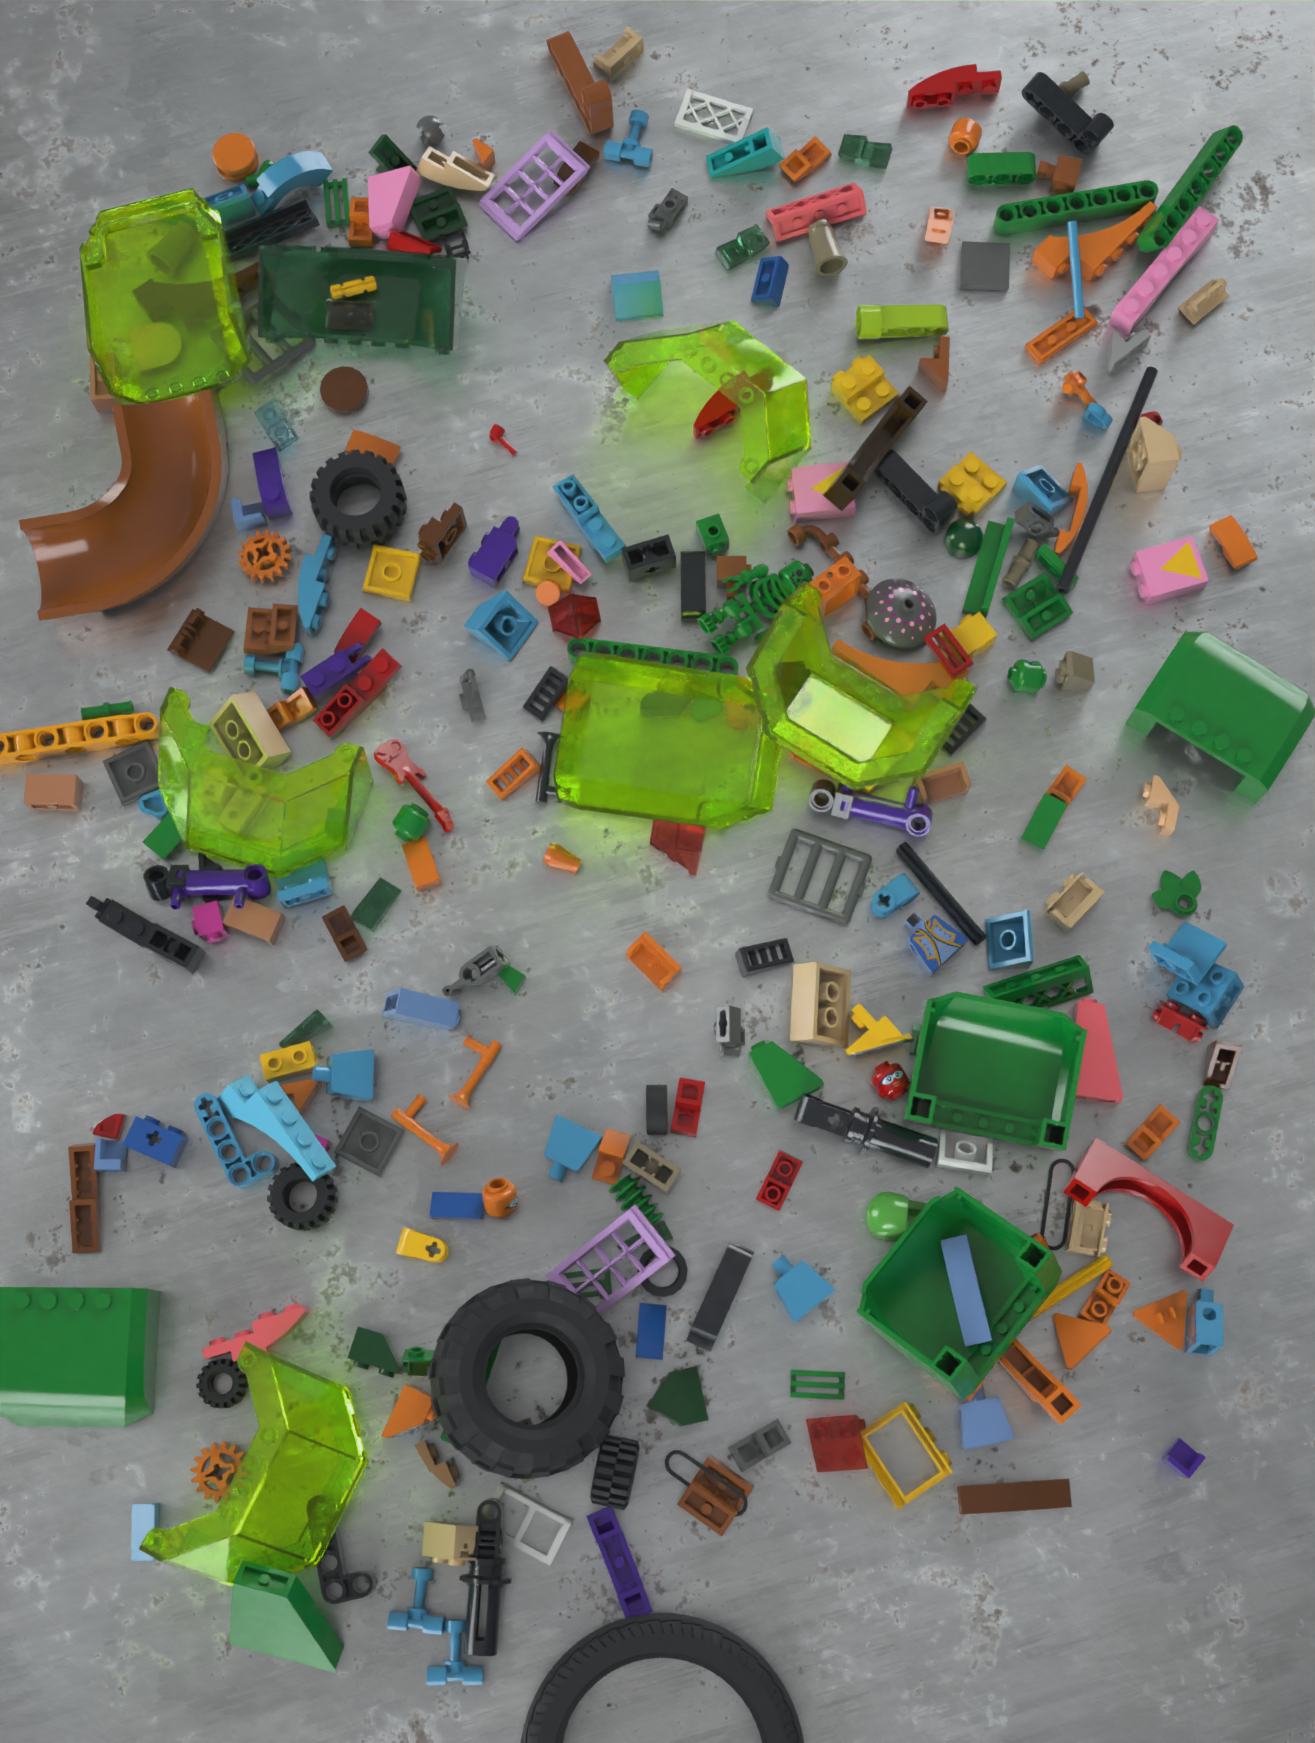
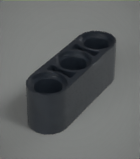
M681 551V620H697L706 613L705 551Z

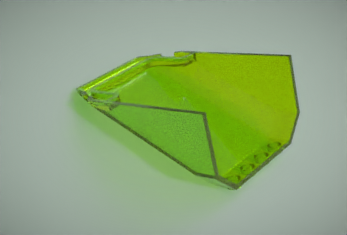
M193 188L99 211L96 222L89 230L90 237L86 243L81 244L79 252L87 349L109 394L134 404H145L236 383L251 362L252 355L220 213L217 210H213L208 205V202L204 198L199 197V194Z
M581 651L568 676L553 774L557 802L579 810L719 829L729 827L730 824L741 820L750 819L754 815L771 811L788 709L774 701L766 692L756 687L747 677Z

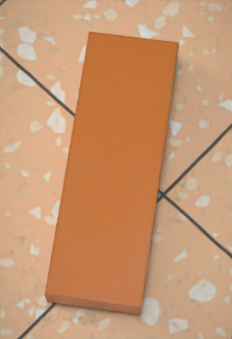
M1085 307V318L1075 319L1073 311L1025 345V349L1040 366L1096 327L1098 322Z

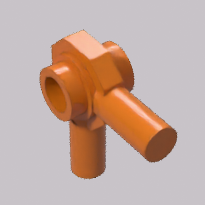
M1070 371L1064 376L1065 382L1062 388L1064 393H1069L1070 395L1073 393L1078 394L1087 406L1091 402L1097 403L1085 388L1087 379L1080 371L1076 373Z

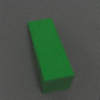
M511 966L497 974L515 996L526 980L524 974Z

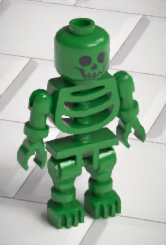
M793 561L781 569L777 575L776 573L768 574V566L759 564L749 571L746 569L741 571L740 575L725 577L721 582L735 581L732 588L726 589L725 592H733L742 584H750L749 595L752 602L749 604L743 592H739L733 595L736 599L735 601L734 598L725 601L719 610L715 609L712 611L711 615L705 613L697 619L699 626L707 635L718 630L716 624L720 625L727 617L729 619L735 618L737 621L733 625L735 628L731 632L727 631L724 633V637L722 634H718L710 640L715 652L718 655H725L731 651L729 645L733 646L736 644V640L746 638L753 633V630L763 628L755 614L756 612H759L766 618H778L769 624L768 629L758 633L754 639L760 640L762 636H767L766 643L761 645V648L770 646L775 635H779L783 631L782 628L794 620L795 612L789 609L793 605L790 597L796 598L805 592L806 585L813 580L814 572L807 563L803 564L800 561ZM767 605L774 613L769 612L764 606ZM743 612L745 614V617L741 619L739 614Z

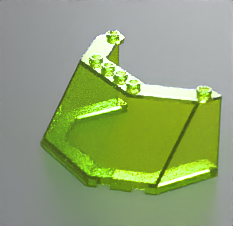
M734 320L665 328L619 341L603 362L618 384L635 399H640L670 361L682 360L741 408L744 458L740 462V472L749 481L745 487L746 490L762 503L766 504L786 480V477L790 475L791 468L797 467L812 449L807 379Z
M803 581L782 603L746 666L748 677L751 678L753 685V695L758 712L761 713L764 723L765 736L853 791L877 784L879 786L895 783L902 779L924 777L968 707L978 686L967 679L958 678L946 687L900 696L832 654L819 609L822 600L821 593L816 587Z
M169 687L160 707L158 789L186 849L245 868L252 864H261L267 869L268 875L279 879L291 875V872L313 865L334 852L339 853L347 849L374 782L364 747L352 743H343L335 749L333 754L285 775L209 751L205 745L210 732L209 726L194 722L189 711L191 700L185 691Z
M247 1341L238 1355L237 1363L239 1369L247 1376L259 1428L217 1511L168 1530L153 1528L146 1534L139 1547V1550L162 1563L229 1586L233 1585L242 1560L292 1574L319 1565L369 1464L367 1452L364 1451L361 1440L362 1433L357 1414L354 1413L350 1388L284 1353Z

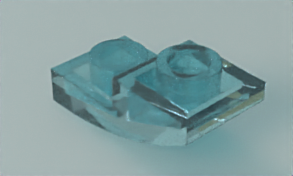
M274 398L254 411L279 452L300 439Z

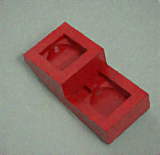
M360 608L341 636L334 653L341 649L345 651L359 642L363 644V650L349 659L352 664L358 661L368 649L367 643L382 625L381 621Z
M679 1078L670 1133L690 1137L697 1136L705 1087L704 1081Z

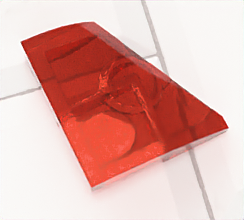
M657 816L653 819L650 845L666 853L669 859L673 862H678L689 870V874L696 876L702 854L706 825Z

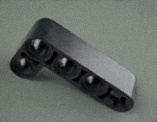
M1036 73L1021 91L1023 98L1082 154L1087 155L1092 152L1114 127L1112 119L1104 113H1097L1091 118L1045 73Z
M890 449L873 471L874 474L932 533L938 532L955 517L957 509L955 500L946 491L937 494L898 453Z
M729 1242L686 1339L687 1342L711 1352L754 1251L735 1242Z
M318 1494L311 1497L306 1504V1512L323 1599L327 1603L338 1604L368 1596L376 1589V1576L368 1570L348 1574L333 1499L326 1494ZM319 1500L320 1503L326 1504V1509L322 1510V1515L319 1510L315 1511V1505L319 1504ZM323 1516V1519L329 1517L330 1521L317 1524L316 1520L322 1519ZM322 1527H328L332 1532L329 1542H324L320 1539L319 1532ZM327 1555H333L337 1559V1566L334 1570H330L325 1566ZM360 1576H364L369 1580L367 1591H361L357 1587V1579ZM332 1583L341 1585L342 1595L340 1598H335L331 1595L330 1586Z

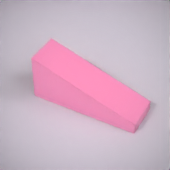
M561 540L547 552L580 585L592 575Z

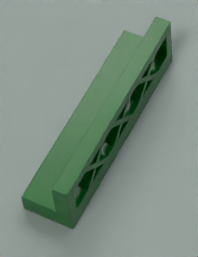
M1008 517L1005 525L988 520L962 613L974 616L980 611L986 619L1015 519Z
M1081 955L983 986L985 997L1022 1004L1026 996L1033 994L1037 998L1029 1006L1039 1008L1051 1007L1094 993L1089 966ZM1084 978V987L1078 989L1071 988L1075 980ZM1056 986L1062 988L1056 996H1047L1051 988Z

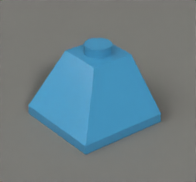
M504 590L479 605L464 624V627L478 641L504 658L511 660L539 621L508 591Z

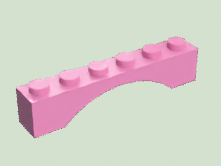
M1199 206L1170 244L1164 248L1114 308L1109 323L1129 336L1173 277L1192 256L1200 251L1213 235L1219 219Z

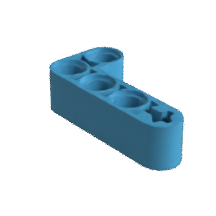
M204 1093L196 1098L194 1102L195 1111L231 1184L241 1189H247L277 1173L280 1163L274 1154L262 1150L249 1157L247 1156L228 1114L215 1096ZM208 1101L212 1103L210 1109L216 1115L215 1117H212L211 1113L205 1110ZM220 1123H224V1133L216 1136L214 1133L215 1127ZM231 1146H235L236 1155L232 1159H227L225 1156L226 1150ZM265 1157H270L271 1166L267 1170H261V1160ZM242 1169H246L248 1173L246 1180L238 1183L236 1179L237 1173Z

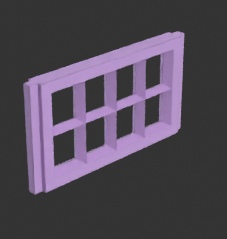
M550 130L481 198L478 205L518 242L588 173L587 171L591 167ZM547 146L559 156L550 167L537 157ZM562 160L575 171L565 182L552 171ZM532 161L545 171L535 182L523 172ZM518 175L530 185L520 197L508 186ZM547 175L560 185L550 197L538 186ZM503 190L515 200L506 212L493 201ZM533 190L546 200L536 211L523 201ZM519 204L531 215L521 226L509 216Z
M635 1204L555 1267L546 1277L549 1281L565 1285L566 1289L577 1295H580V1292L590 1284H593L604 1298L603 1301L596 1305V1311L601 1315L666 1264L675 1254ZM628 1222L633 1225L641 1236L630 1247L626 1245L616 1232ZM611 1235L624 1251L612 1261L609 1260L599 1247ZM644 1242L647 1243L657 1256L645 1268L632 1252ZM593 1249L606 1264L605 1267L594 1275L581 1260ZM626 1256L630 1258L640 1271L628 1281L623 1278L615 1267ZM575 1264L580 1267L588 1278L577 1289L574 1288L563 1274ZM609 1269L622 1285L610 1295L607 1294L597 1281Z

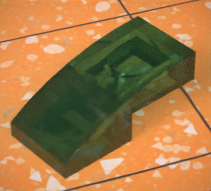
M844 134L838 156L856 164L887 169L892 146L891 143L868 142L867 136Z
M756 224L738 232L736 239L716 247L715 254L727 271L757 255L769 246L770 241Z

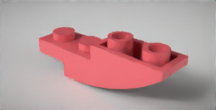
M299 1303L284 1307V1312L274 1315L273 1311L258 1315L259 1320L251 1322L254 1333H251L249 1329L235 1333V1339L225 1341V1338L222 1337L209 1341L210 1346L202 1348L204 1359H213L230 1353L233 1362H240L254 1357L287 1337L309 1314V1310L307 1307H300Z

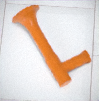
M468 1035L463 1045L482 1054V1057L463 1088L458 1093L448 1095V1097L464 1109L471 1110L468 1102L470 1095L502 1045L492 1040L487 1047Z
M417 1094V1097L405 1112L400 1108H396L392 1112L391 1117L432 1146L441 1157V1165H444L455 1154L459 1144L457 1142L454 1144L442 1142L413 1119L422 1105L427 1102L423 1096Z

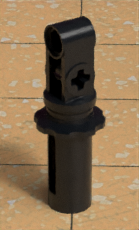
M805 1093L801 1096L793 1118L807 1126L817 1127L843 1136L842 1141L845 1143H856L859 1155H863L866 1150L871 1148L924 1168H929L938 1144V1139L880 1119L878 1115L879 1108L873 1107L869 1114L861 1112L858 1107H854L851 1111ZM837 1114L839 1121L835 1120L831 1124L828 1117H834Z
M496 1498L484 1500L477 1508L476 1526H479L478 1532H476L474 1554L469 1555V1557H475L476 1561H467L470 1563L469 1573L460 1575L459 1578L460 1581L468 1585L464 1654L472 1656L497 1655L501 1588L504 1587L503 1585L511 1584L512 1578L503 1575V1565L506 1564V1558L501 1556L504 1507ZM492 1504L497 1508L496 1518L488 1519L483 1513L485 1505ZM482 1585H488L485 1637H478Z

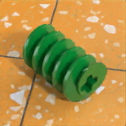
M629 1174L609 1188L610 1193L619 1192L614 1200L616 1202L624 1201L620 1208L622 1211L629 1210L636 1204L651 1225H654L663 1217L664 1212L654 1213L658 1203L648 1204L652 1194L642 1195L647 1188L646 1185L636 1186L641 1179L640 1176L631 1178L632 1174Z

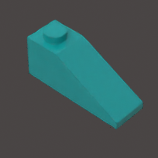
M768 127L706 156L709 174L712 179L765 169L785 159L781 139Z

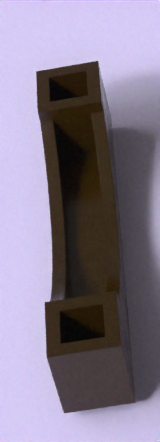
M908 386L891 405L823 496L843 511L855 499L877 465L928 401L911 386Z

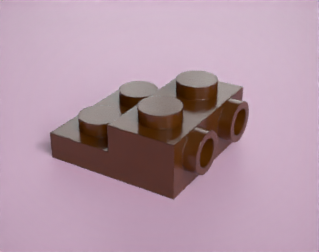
M455 502L450 509L446 508L440 518L441 522L432 517L428 523H424L418 532L419 542L417 546L422 550L420 556L430 563L435 561L441 565L467 528L463 507Z

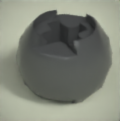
M424 116L416 125L420 133H422L420 138L424 145L436 146L442 142L445 136L441 128H439L441 123L436 116Z

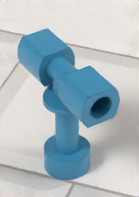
M642 110L631 111L629 124L632 127L629 137L623 139L622 143L607 140L603 152L604 159L621 162L622 158L633 160L634 165L650 168L653 160V149L640 147L641 145L637 141L640 130L646 128L649 116L646 112Z
M294 643V649L286 651V658H280L279 662L258 661L257 655H246L244 659V674L256 675L257 671L278 672L279 678H282L280 688L282 693L292 695L299 688L300 678L297 670L298 665L303 663L305 648L301 643Z
M412 1567L411 1579L416 1580L413 1607H407V1612L389 1611L387 1629L407 1631L409 1628L423 1629V1633L444 1634L446 1616L430 1615L429 1609L424 1608L427 1581H433V1568Z
M466 1619L445 1620V1632L450 1633V1660H445L444 1666L427 1667V1685H447V1681H463V1685H483V1666H466V1660H461V1632H465Z

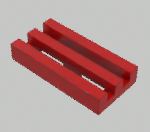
M945 623L924 636L923 640L952 679L957 677L959 673H963L965 669L973 666L974 662ZM942 632L965 662L964 664L959 662L939 633ZM933 637H934L935 640L938 642V644L941 646V648H942L943 651L946 653V655L949 657V659L952 661V663L955 665L956 669L953 668V666L950 664V662H949V661L947 660V658L944 656V654L942 653V651L939 649V647H938V646L936 645V643L933 641V639H932Z

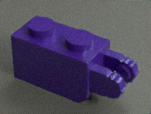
M507 517L499 528L494 526L490 533L486 532L481 540L480 549L478 552H473L468 561L470 574L495 589L519 553L516 538L520 532L519 521L515 517Z
M358 642L345 651L339 650L300 676L317 703L341 689L345 684L353 681L358 675L357 672L372 660L370 655L362 657L353 664L349 660L363 650L364 646L362 643Z

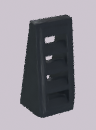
M550 666L523 705V708L544 721L574 681L555 667ZM555 677L562 683L559 686L551 680ZM547 685H549L553 689H555L556 692L552 694L545 688L547 687ZM541 693L550 698L548 703L539 697ZM537 701L545 707L544 710L541 711L533 703Z
M967 702L933 739L952 756L981 727L987 718L971 703ZM966 712L977 721L974 725L964 716ZM959 719L970 728L967 732L957 723ZM952 726L963 735L960 739L949 730ZM945 733L956 742L954 746L942 737Z
M787 938L742 947L735 953L742 977L794 962ZM776 947H780L783 959H779ZM768 949H769V951H770V954H771V957H772V960H773V961H770V962H769L768 955H767V952H766V950H768ZM758 952L760 954V958L762 961L761 964H759L756 956V953ZM747 955H749L752 966H750Z

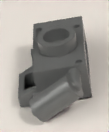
M671 188L662 203L655 204L648 214V217L651 218L647 224L648 228L657 231H664L666 227L671 229L688 205V196Z
M1030 501L1015 511V523L1023 527L1030 534L1038 538L1058 536L1059 529L1054 527V518Z
M467 669L459 678L463 693L459 694L462 708H468L471 721L486 718L475 679V672L472 669Z
M730 1005L716 1007V1022L713 1029L716 1035V1043H719L720 1055L739 1057L741 1046L745 1045V1029L741 1027V1008Z

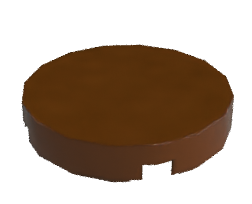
M342 366L334 368L324 376L320 385L323 402L328 409L335 413L349 414L355 409L358 410L368 398L369 389L366 378L353 367Z

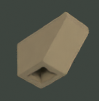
M1066 651L1063 659L1059 661V668L1055 670L1056 683H1060L1061 691L1091 690L1095 683L1093 658L1073 651Z

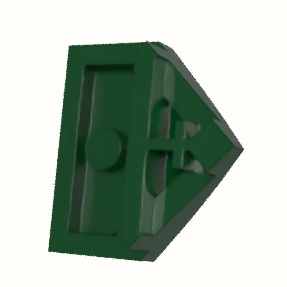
M697 1366L672 1371L667 1376L662 1377L661 1384L646 1406L668 1419L672 1425H679L680 1427L709 1420Z

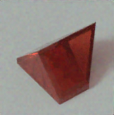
M570 593L548 607L553 632L557 631L577 639H581L598 622H601L596 597Z

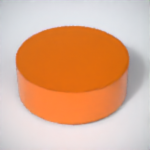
M544 580L536 588V598L543 605H554L561 597V587L554 580Z

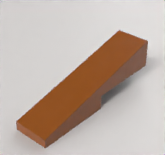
M95 1143L74 1144L68 1147L72 1200L69 1201L72 1252L101 1251L100 1172L94 1170Z

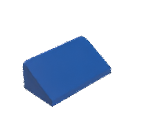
M782 256L761 258L751 297L752 302L774 307L780 306L789 264Z
M432 1192L429 1217L431 1219L484 1220L482 1193Z
M639 1304L636 1358L663 1360L667 1305Z

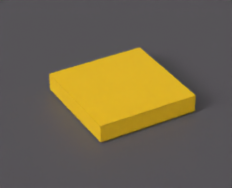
M534 536L522 583L538 586L542 581L550 579L560 585L562 593H571L574 579L547 554L558 540ZM563 542L580 560L583 550L582 546Z
M374 544L362 588L363 593L411 602L422 561L420 553Z

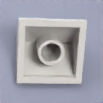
M940 1129L934 1168L984 1177L991 1174L993 1138Z

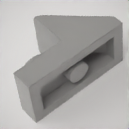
M1114 329L1112 330L1108 346L1107 371L1109 374L1113 373L1147 347L1151 334L1146 329H1143L1138 334L1136 332L1132 333L1126 340Z

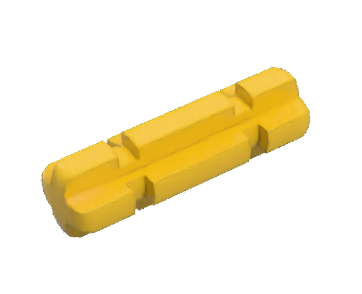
M374 276L364 277V280L360 278L344 282L341 286L339 284L331 285V297L336 300L342 298L343 295L349 297L364 293V290H367V292L376 290V280Z

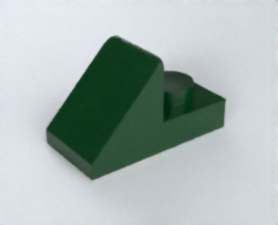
M386 134L381 135L368 152L379 164L376 168L378 173L411 166L415 171L417 169Z

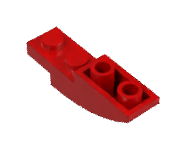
M971 64L936 73L908 90L907 108L944 107L954 104L955 96L958 95L969 96L982 93L988 95L999 92L1002 80L1001 70L977 72V65Z
M770 367L749 379L743 371L713 394L700 411L693 425V436L695 439L701 436H709L714 432L715 428L721 425H729L737 417L738 405L744 406L751 401L752 397L769 392L772 386H774V374Z
M382 648L349 685L345 684L313 721L329 737H333L356 719L387 689V683L400 670L402 665Z

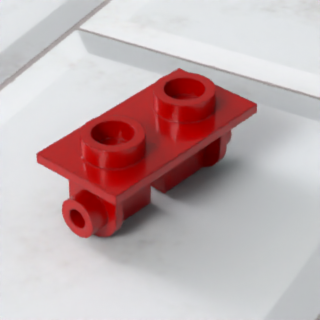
M1160 1000L1159 1007L1162 1008L1161 1011L1156 1008L1151 1017L1155 1019V1023L1171 1031L1176 1023L1180 1024L1176 1033L1191 1042L1195 1040L1199 1043L1204 1034L1200 1030H1208L1203 1017L1193 1012L1189 1015L1181 1011L1182 1007L1171 1000H1167V1002Z

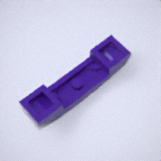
M606 1507L587 1515L586 1517L596 1543H598L625 1618L653 1612L614 1509Z

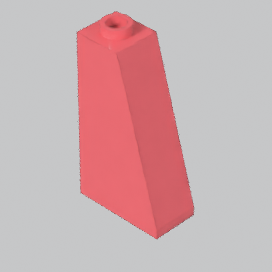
M1083 998L1082 1001H1078L1074 1005L1073 1021L1087 1030L1075 1099L1119 1104L1123 1101V1093L1105 1005L1097 1004L1095 999Z

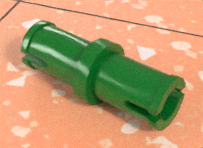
M132 701L114 704L104 702L100 706L81 708L82 721L134 714Z

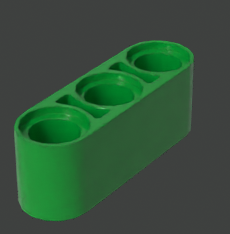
M1031 152L974 153L967 158L968 183L975 186L1025 185L1033 183L1037 179L1035 155Z

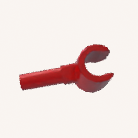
M494 424L490 430V440L494 443H500L512 455H515L517 450L503 438L505 430L501 426Z

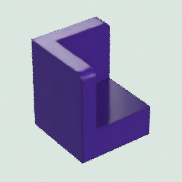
M1177 1438L1161 1460L1182 1478H1190L1206 1457L1202 1453L1194 1451L1182 1439Z

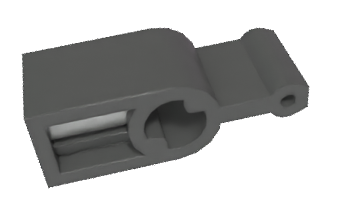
M499 945L489 946L465 963L459 971L460 979L452 985L444 986L442 992L445 996L458 995L465 986L485 984L511 964ZM472 970H476L477 977L475 979H473L472 977Z

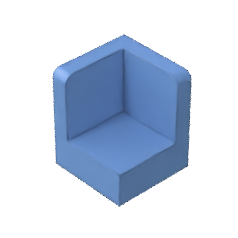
M240 498L230 500L234 523L239 532L268 526L262 502L244 506Z
M96 1138L94 1170L98 1172H127L128 1147L122 1145L124 1140Z

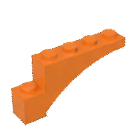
M1150 201L1140 211L1112 227L1078 236L1081 275L1089 282L1096 275L1100 277L1108 268L1107 264L1109 262L1118 260L1123 254L1124 248L1128 244L1131 246L1136 242L1140 232L1145 228L1158 207ZM1050 234L1034 250L1031 262L1052 280L1058 274H1064L1071 265L1068 237H1053Z
M839 639L834 643L831 650V655L835 662L841 666L847 665L861 680L867 679L874 684L873 686L878 692L882 694L887 693L894 698L897 705L904 709L909 708L910 710L915 708L929 688L932 689V693L936 697L950 702L967 680L970 672L968 669H965L963 673H959L957 677L952 679L940 662L902 663L885 660L859 651ZM948 658L947 660L950 662V664L953 666V668L956 669L955 665H954V664L952 663V661Z
M1017 1339L1012 1342L998 1360L1000 1365L1031 1401L1038 1402L1056 1424H1062L1082 1406L1065 1385L1057 1380Z

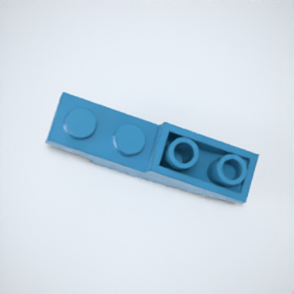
M574 474L552 486L568 514L594 551H597L606 563L621 555V548L626 547V545L600 513L598 505Z
M326 534L322 535L315 556L305 553L299 576L298 604L300 616L307 634L312 637L315 629L318 630L320 628L322 610L328 606L330 601V593L325 582L329 576L328 566L330 561L334 560L337 554V546L333 537Z

